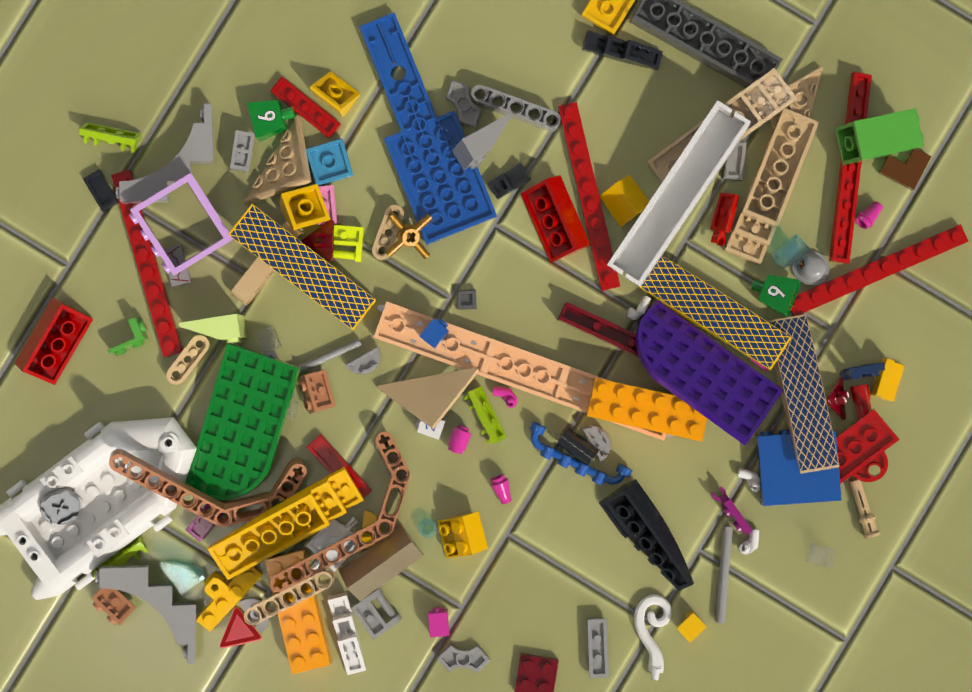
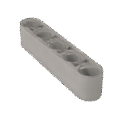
M476 85L472 89L471 98L477 106L502 115L510 113L511 118L546 131H555L560 125V115L553 110L484 85ZM477 92H483L485 94V97L483 99H477L475 97V94ZM495 98H500L503 103L500 106H496L492 101ZM517 104L521 107V110L513 112L511 106ZM536 111L539 114L538 118H530L529 112ZM553 117L557 123L549 125L546 120Z

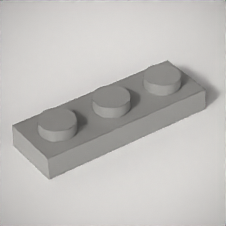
M587 618L589 678H609L607 619Z

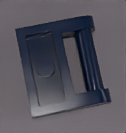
M884 362L843 369L840 372V377L843 380H858L861 376L872 377L880 375L879 371L885 370Z

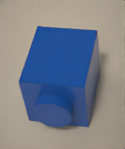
M433 318L419 337L436 349L449 332L447 329L448 324L440 318L438 321Z

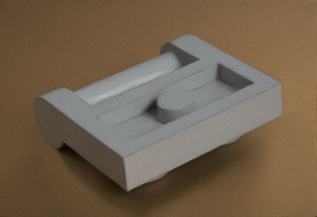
M378 588L351 608L373 640L402 619L382 594L381 588ZM376 598L391 620L388 622L384 620L372 603L373 599Z

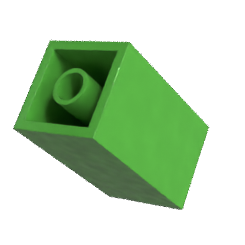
M916 108L853 121L836 127L835 131L843 165L923 147L924 137L921 133L920 118Z

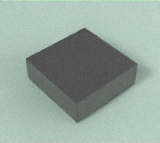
M476 290L457 291L458 310L477 309Z

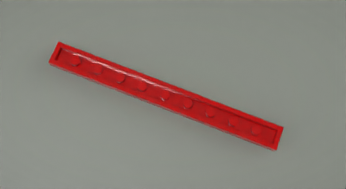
M859 72L851 73L845 124L867 119L872 75ZM842 159L840 161L829 254L830 262L850 264L862 161L843 165Z
M577 102L558 106V111L601 291L621 287L618 273L607 265L613 257V252Z
M131 170L111 175L115 191L116 187H119L120 181L134 180ZM118 199L163 357L166 358L179 354L183 348L157 258L151 249L153 244L150 239L147 241L144 239L140 232L142 227L139 223L135 224L129 216L132 213L130 208L138 203L122 204L120 199ZM140 210L139 213L145 220L143 210Z
M957 225L796 295L790 310L791 316L803 314L969 242L962 225Z

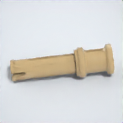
M858 479L850 481L849 484L851 485L860 515L858 521L861 523L864 531L863 538L867 539L881 535L875 523L876 516L871 513L862 482ZM858 491L860 492V496L864 506H862Z

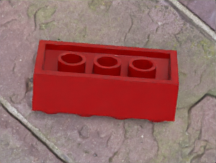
M561 175L547 178L521 193L550 263L591 245Z
M52 297L14 364L22 372L55 385L93 318Z

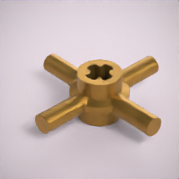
M391 212L388 218L398 228V241L386 250L385 253L391 257L402 246H413L426 259L430 253L419 242L420 230L433 220L432 217L427 214L415 225H404L396 214ZM410 233L411 238L408 239L406 234Z

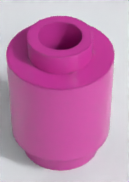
M458 425L457 428L453 427L448 441V450L461 455L463 450L466 451L472 434L468 432L469 428Z

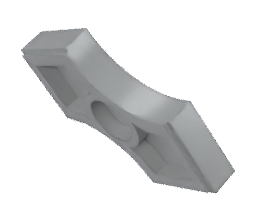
M451 80L446 99L456 106L460 124L476 129L482 109L475 106L470 100L469 85Z
M450 644L436 657L449 672L456 668L465 667L478 673L491 661L479 645L472 649L462 650Z

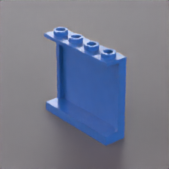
M779 430V434L763 431L760 432V435L755 436V439H757L762 496L760 497V505L773 506L842 501L839 467L800 474L790 430ZM832 430L837 452L836 431Z

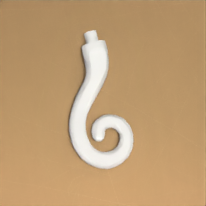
M652 594L644 597L638 603L634 613V624L640 640L649 653L648 671L652 672L651 679L659 680V673L664 671V659L659 646L646 629L644 616L649 606L659 605L663 609V617L657 619L654 612L650 611L647 614V619L652 626L662 627L670 621L672 609L667 599L663 596Z

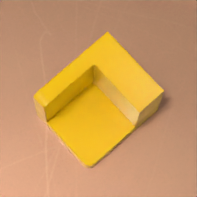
M691 610L685 614L687 618L677 627V630L689 643L706 628L704 623Z

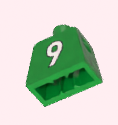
M278 100L247 103L255 137L260 142L287 130L286 120L296 117L293 106L283 108Z
M768 275L765 283L754 280L751 291L760 293L758 298L760 303L788 317L801 283L797 279Z

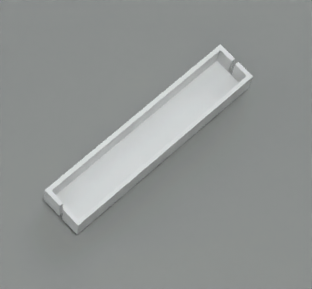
M718 100L607 264L622 276L626 273L625 277L639 287L642 286L750 126L751 121L737 112L731 118L732 109Z

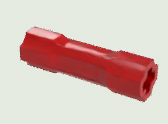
M868 384L850 387L858 420L872 410Z

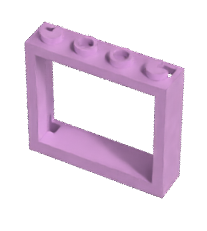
M191 172L130 208L132 213L129 216L135 224H140L142 236L146 241L150 239L154 245L151 247L156 257L161 256L164 261L162 266L167 273L171 272L173 276L233 240L228 235L229 231ZM188 182L223 238L175 267L139 211Z

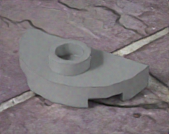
M379 346L350 361L345 366L356 374L372 372L380 362L381 352Z
M595 425L583 427L582 429L589 442L600 449L597 453L600 461L604 460L611 448V440L608 433L603 428Z
M246 598L239 603L246 611L249 607L262 600ZM250 611L251 618H259L257 611ZM270 618L255 625L260 633L268 627Z

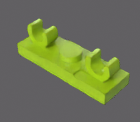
M87 122L79 128V135L84 136L83 142L85 144L89 142V137L94 140L95 146L100 140L108 144L118 142L122 143L120 146L121 151H124L127 147L126 145H129L131 153L136 151L137 144L142 139V133Z
M480 386L467 392L468 395L464 397V400L471 399L473 403L468 408L476 409L477 417L483 427H485L481 434L488 433L490 437L489 440L485 441L486 444L491 442L495 444L506 438L507 436L483 387Z
M141 535L100 566L125 565L132 555L135 559H140L139 550H143L145 553L148 552L147 546L143 542V537ZM100 566L93 570L94 579L96 571H99Z

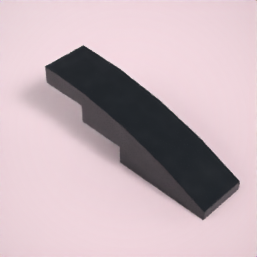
M590 30L586 32L582 46L583 51L654 70L659 69L663 53L661 50L632 40L625 41L611 35L604 36Z

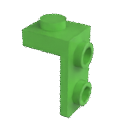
M136 317L129 319L128 322L135 338L107 350L108 353L119 356L126 353L127 348L132 346L137 348L144 345V341L149 339L146 334L147 326L145 322Z

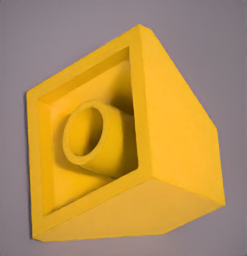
M318 184L281 194L279 204L285 220L293 230L330 220Z

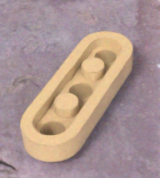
M398 205L389 206L382 219L372 247V253L378 260L389 258L386 253L380 254L379 249L385 248L388 250L396 242L398 228L391 222L388 215L391 212H397L399 214L398 218L403 222L405 214ZM391 230L392 235L386 236L385 232Z
M202 334L194 335L167 369L166 377L171 384L178 385L183 383L207 352L210 344L206 336ZM199 340L203 342V345L200 347L196 346V342ZM190 356L191 360L189 362L184 361V357ZM178 371L180 374L178 377H174L172 373Z

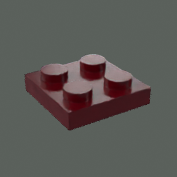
M520 653L514 692H554L559 660Z

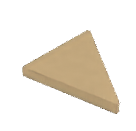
M822 66L788 85L797 100L787 106L786 109L808 118L811 117L821 72L823 71ZM781 112L768 120L773 131ZM793 155L792 157L797 165L799 160L796 158L795 155Z
M299 115L293 118L294 122L289 130L285 131L279 141L281 143L277 150L271 154L265 165L267 166L262 174L258 175L248 197L244 198L243 202L246 205L311 182L302 121Z
M475 367L378 385L377 389L434 429L479 370Z

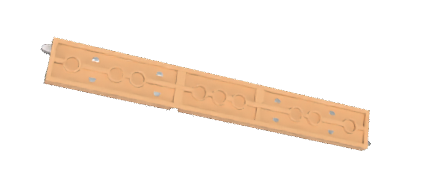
M387 301L385 305L377 306L382 315L374 338L463 370L476 367L479 370L477 375L584 413L587 411L593 379L607 380L447 323L448 334L437 348L434 349L419 337L433 320L432 317ZM615 423L663 441L665 440V437L673 436L665 433Z

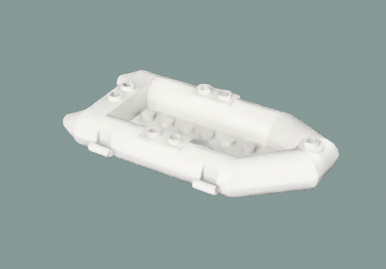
M174 417L116 421L109 423L107 426H104L102 422H98L84 433L88 438L87 441L28 485L22 479L6 491L10 498L0 505V536L8 535L38 576L30 591L34 599L40 600L60 596L74 584L78 590H81L94 580L92 573L94 569L153 526L154 530L158 532L173 521L169 513L176 509L177 504L112 470L109 466V457L113 450L123 449L185 483L197 448ZM101 431V434L93 439L92 436ZM119 457L118 460L115 459V462L118 463V461H122V458ZM134 466L131 468V471L134 473H138L142 470L138 466ZM151 476L149 478V481L151 482H157L159 480V477L157 476ZM169 485L166 487V490L168 491H174L176 489V486ZM58 488L73 491L78 495L81 503L78 516L71 522L63 525H57V523L53 522L52 524L48 523L40 512V501L44 495ZM22 489L23 492L20 493L18 496H15V494ZM161 514L165 516L159 522L155 523V519L159 517ZM81 574H88L83 579L78 581V577Z

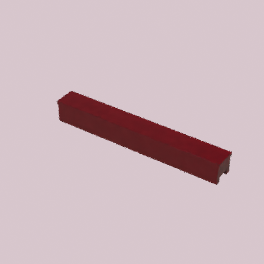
M568 302L564 304L558 316V321L639 358L635 333Z

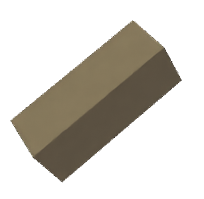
M401 524L389 536L377 541L338 569L347 589L361 602L424 555Z

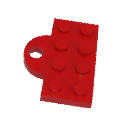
M874 408L836 436L840 484L852 475L863 482H874L881 479L888 469V458L885 450L900 439ZM877 465L880 468V472L877 475L870 474L868 471L870 466Z

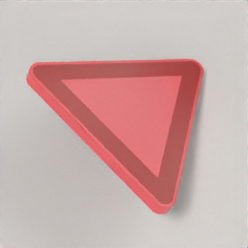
M236 607L219 646L223 649L259 641L262 639V636L253 625L245 622L244 614Z

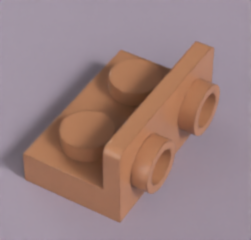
M326 369L299 377L298 386L300 391L303 392V404L309 414L336 406Z
M101 588L91 598L94 601L92 605L100 612L102 610L108 614L106 618L113 625H116V623L122 625L125 619L137 608L119 590Z

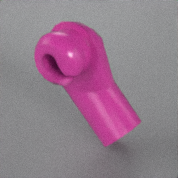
M493 387L492 396L502 397L509 408L516 406L518 401L512 389Z

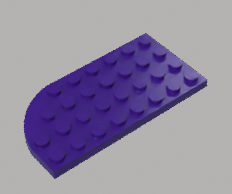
M658 300L654 302L638 324L636 331L637 353L649 375L740 443L746 445L783 392V389Z

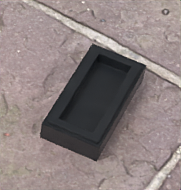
M100 169L83 178L102 212L119 203Z

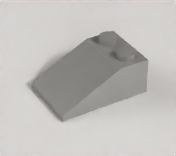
M510 113L463 138L454 147L452 152L463 170L469 167L472 170L486 159L485 155L491 150L510 120Z

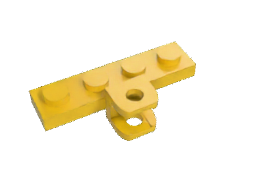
M253 566L234 576L229 582L220 573L212 572L204 581V590L212 600L199 613L196 621L211 632L263 575L262 572Z

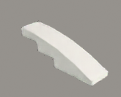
M347 592L329 596L328 603L333 616V624L338 637L337 642L347 675L366 671L364 656Z

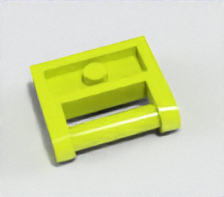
M334 225V245L355 246L356 252L334 250L333 258L353 259L355 262H361L364 227Z

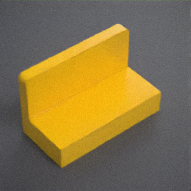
M888 358L881 359V362H884L885 370L879 371L880 375L876 376L871 395L893 402L904 365L895 363V360Z

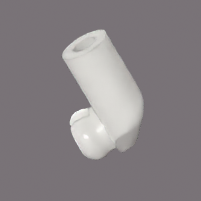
M642 296L637 309L629 308L626 316L631 318V320L640 318L646 313L651 298Z
M739 468L737 477L747 479L752 491H760L761 484L758 474L754 471Z
M752 529L753 531L749 533V539L740 544L739 551L742 554L748 555L758 548L760 530Z

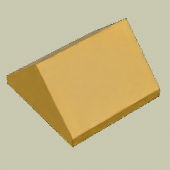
M332 71L310 87L314 96L342 117L345 116L361 94Z
M631 175L616 182L599 196L620 227H623L641 214L649 203V200Z

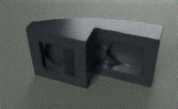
M520 163L487 184L498 200L532 179L523 164Z

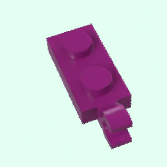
M719 487L721 491V496L716 497L713 492L710 493L714 500L721 501L723 504L721 509L727 517L731 516L735 522L732 524L739 533L742 532L747 535L753 531L732 500L727 496L726 490L723 487Z

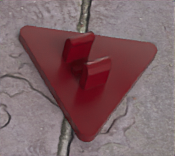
M332 219L325 222L301 241L328 261H333L334 220Z
M843 378L837 380L827 396L826 402L842 420H845V404H847L846 399H849L850 395L848 391H844Z

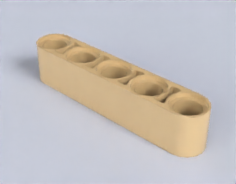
M285 222L282 226L298 240L304 234L300 229L293 230L288 222ZM257 257L230 294L247 306L275 270Z
M324 569L296 585L252 605L244 613L245 622L249 625H257L329 588L334 582V573L329 569ZM320 575H328L330 579L329 583H322L320 581ZM304 583L311 585V592L307 593L303 590L302 586ZM285 593H292L294 601H287ZM269 601H273L276 604V610L268 608L267 604ZM251 610L258 612V619L251 618Z

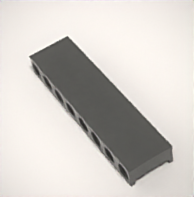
M642 0L630 20L631 24L745 88L759 80L773 68L777 70L783 60L679 0Z

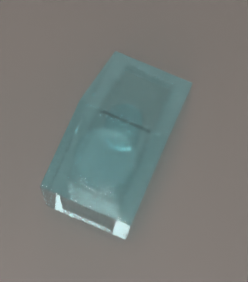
M796 234L788 238L772 253L774 256L773 260L778 266L785 268L810 248Z
M165 560L159 564L181 595H184L205 579L202 569L198 565L195 566L194 563Z

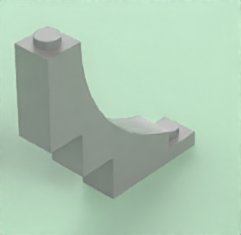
M204 104V109H200V119L204 123H193L187 142L172 161L151 175L140 179L119 182V187H116V197L120 199L122 204L142 202L190 173L192 164H214L212 104ZM169 193L153 203H169Z
M148 565L100 566L99 571H96L95 583H99V588L121 590L149 603L162 615L169 625L176 644H187V646L183 647V658H187V664H195L196 603H172V583L148 584Z

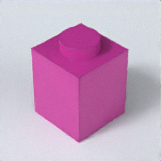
M444 607L432 608V611L428 612L430 637L449 636L448 609L444 610Z

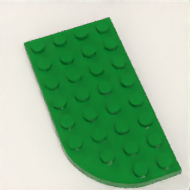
M227 343L186 484L216 500H228L250 492L264 480L273 462L301 367Z

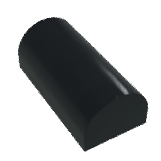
M569 427L557 442L559 446L587 466L600 450Z

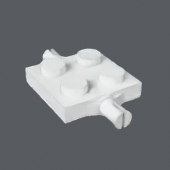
M352 517L344 525L337 519H334L330 522L329 526L320 530L306 546L313 553H316L351 535V530L359 522L356 520L353 523L355 518ZM347 540L344 543V549L346 551L353 550L354 542ZM334 549L327 551V559L334 560L337 557V552ZM347 558L333 564L330 568L335 572ZM314 559L309 565L312 570L319 567L318 559Z

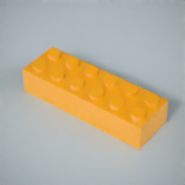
M593 379L586 416L700 442L703 441L707 418L677 396L603 379Z
M306 548L266 559L265 564L269 580L274 574L307 558ZM292 569L291 577L294 579L300 578L302 575L301 569ZM287 572L283 574L285 578L281 580L278 577L275 578L273 586L281 588V583L286 580L288 584L292 581L288 578ZM303 584L302 588L305 592L309 593L312 591L310 584ZM285 593L287 601H294L292 593ZM317 594L278 613L292 674L331 664L333 659Z

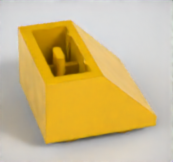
M479 511L437 521L446 558L473 555L488 549Z

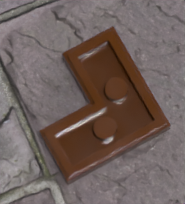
M917 148L912 149L905 163L889 155L886 157L879 174L913 191L931 156Z

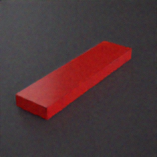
M281 77L270 90L273 95L288 107L293 106L294 111L329 140L341 126V123L285 78Z
M322 434L306 447L330 474L345 466L363 498L372 491Z

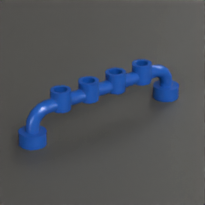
M533 421L529 428L532 430L531 442L535 448L541 451L540 455L548 460L554 457L558 459L557 464L565 468L571 465L576 468L575 473L583 477L587 473L593 476L592 481L599 485H602L603 482L611 485L618 484L623 481L625 476L630 477L633 471L625 465L618 464L616 468L618 475L615 477L608 476L600 470H596L589 465L587 466L583 462L541 443L538 440L539 434L543 435L546 427Z

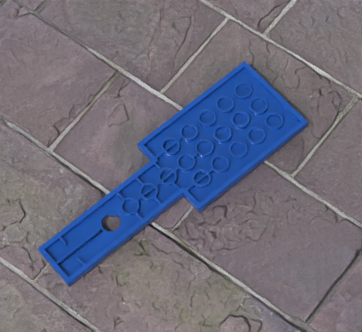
M395 12L359 26L401 129V132L384 138L417 223L427 214L433 219L421 229L426 245L496 218L497 214L478 167L472 170L470 167L463 170L452 152L454 147L465 138L455 110L439 117L436 116ZM400 66L405 69L406 75L402 80L392 78L391 72L394 67Z

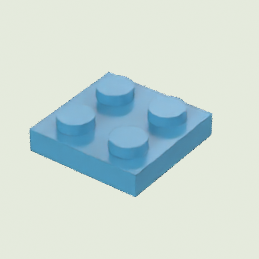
M343 139L306 149L314 179L318 186L354 176Z

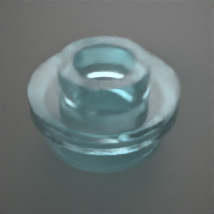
M424 519L420 522L418 530L424 538H431L437 533L438 527L434 520ZM430 525L432 530L427 532L424 527Z

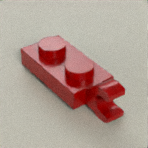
M720 192L710 227L714 231L711 243H717L716 245L718 246L725 245V232L730 233L740 198L737 194Z

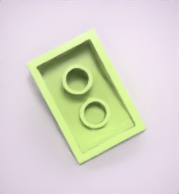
M240 314L179 323V327L224 340L231 344L242 343V339H247L244 316Z

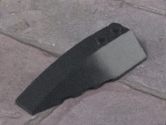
M636 479L624 484L599 502L624 538L628 537L635 544L634 547L638 551L641 550L649 557L647 560L652 565L658 566L661 569V574L678 591L694 584L685 559L669 527Z

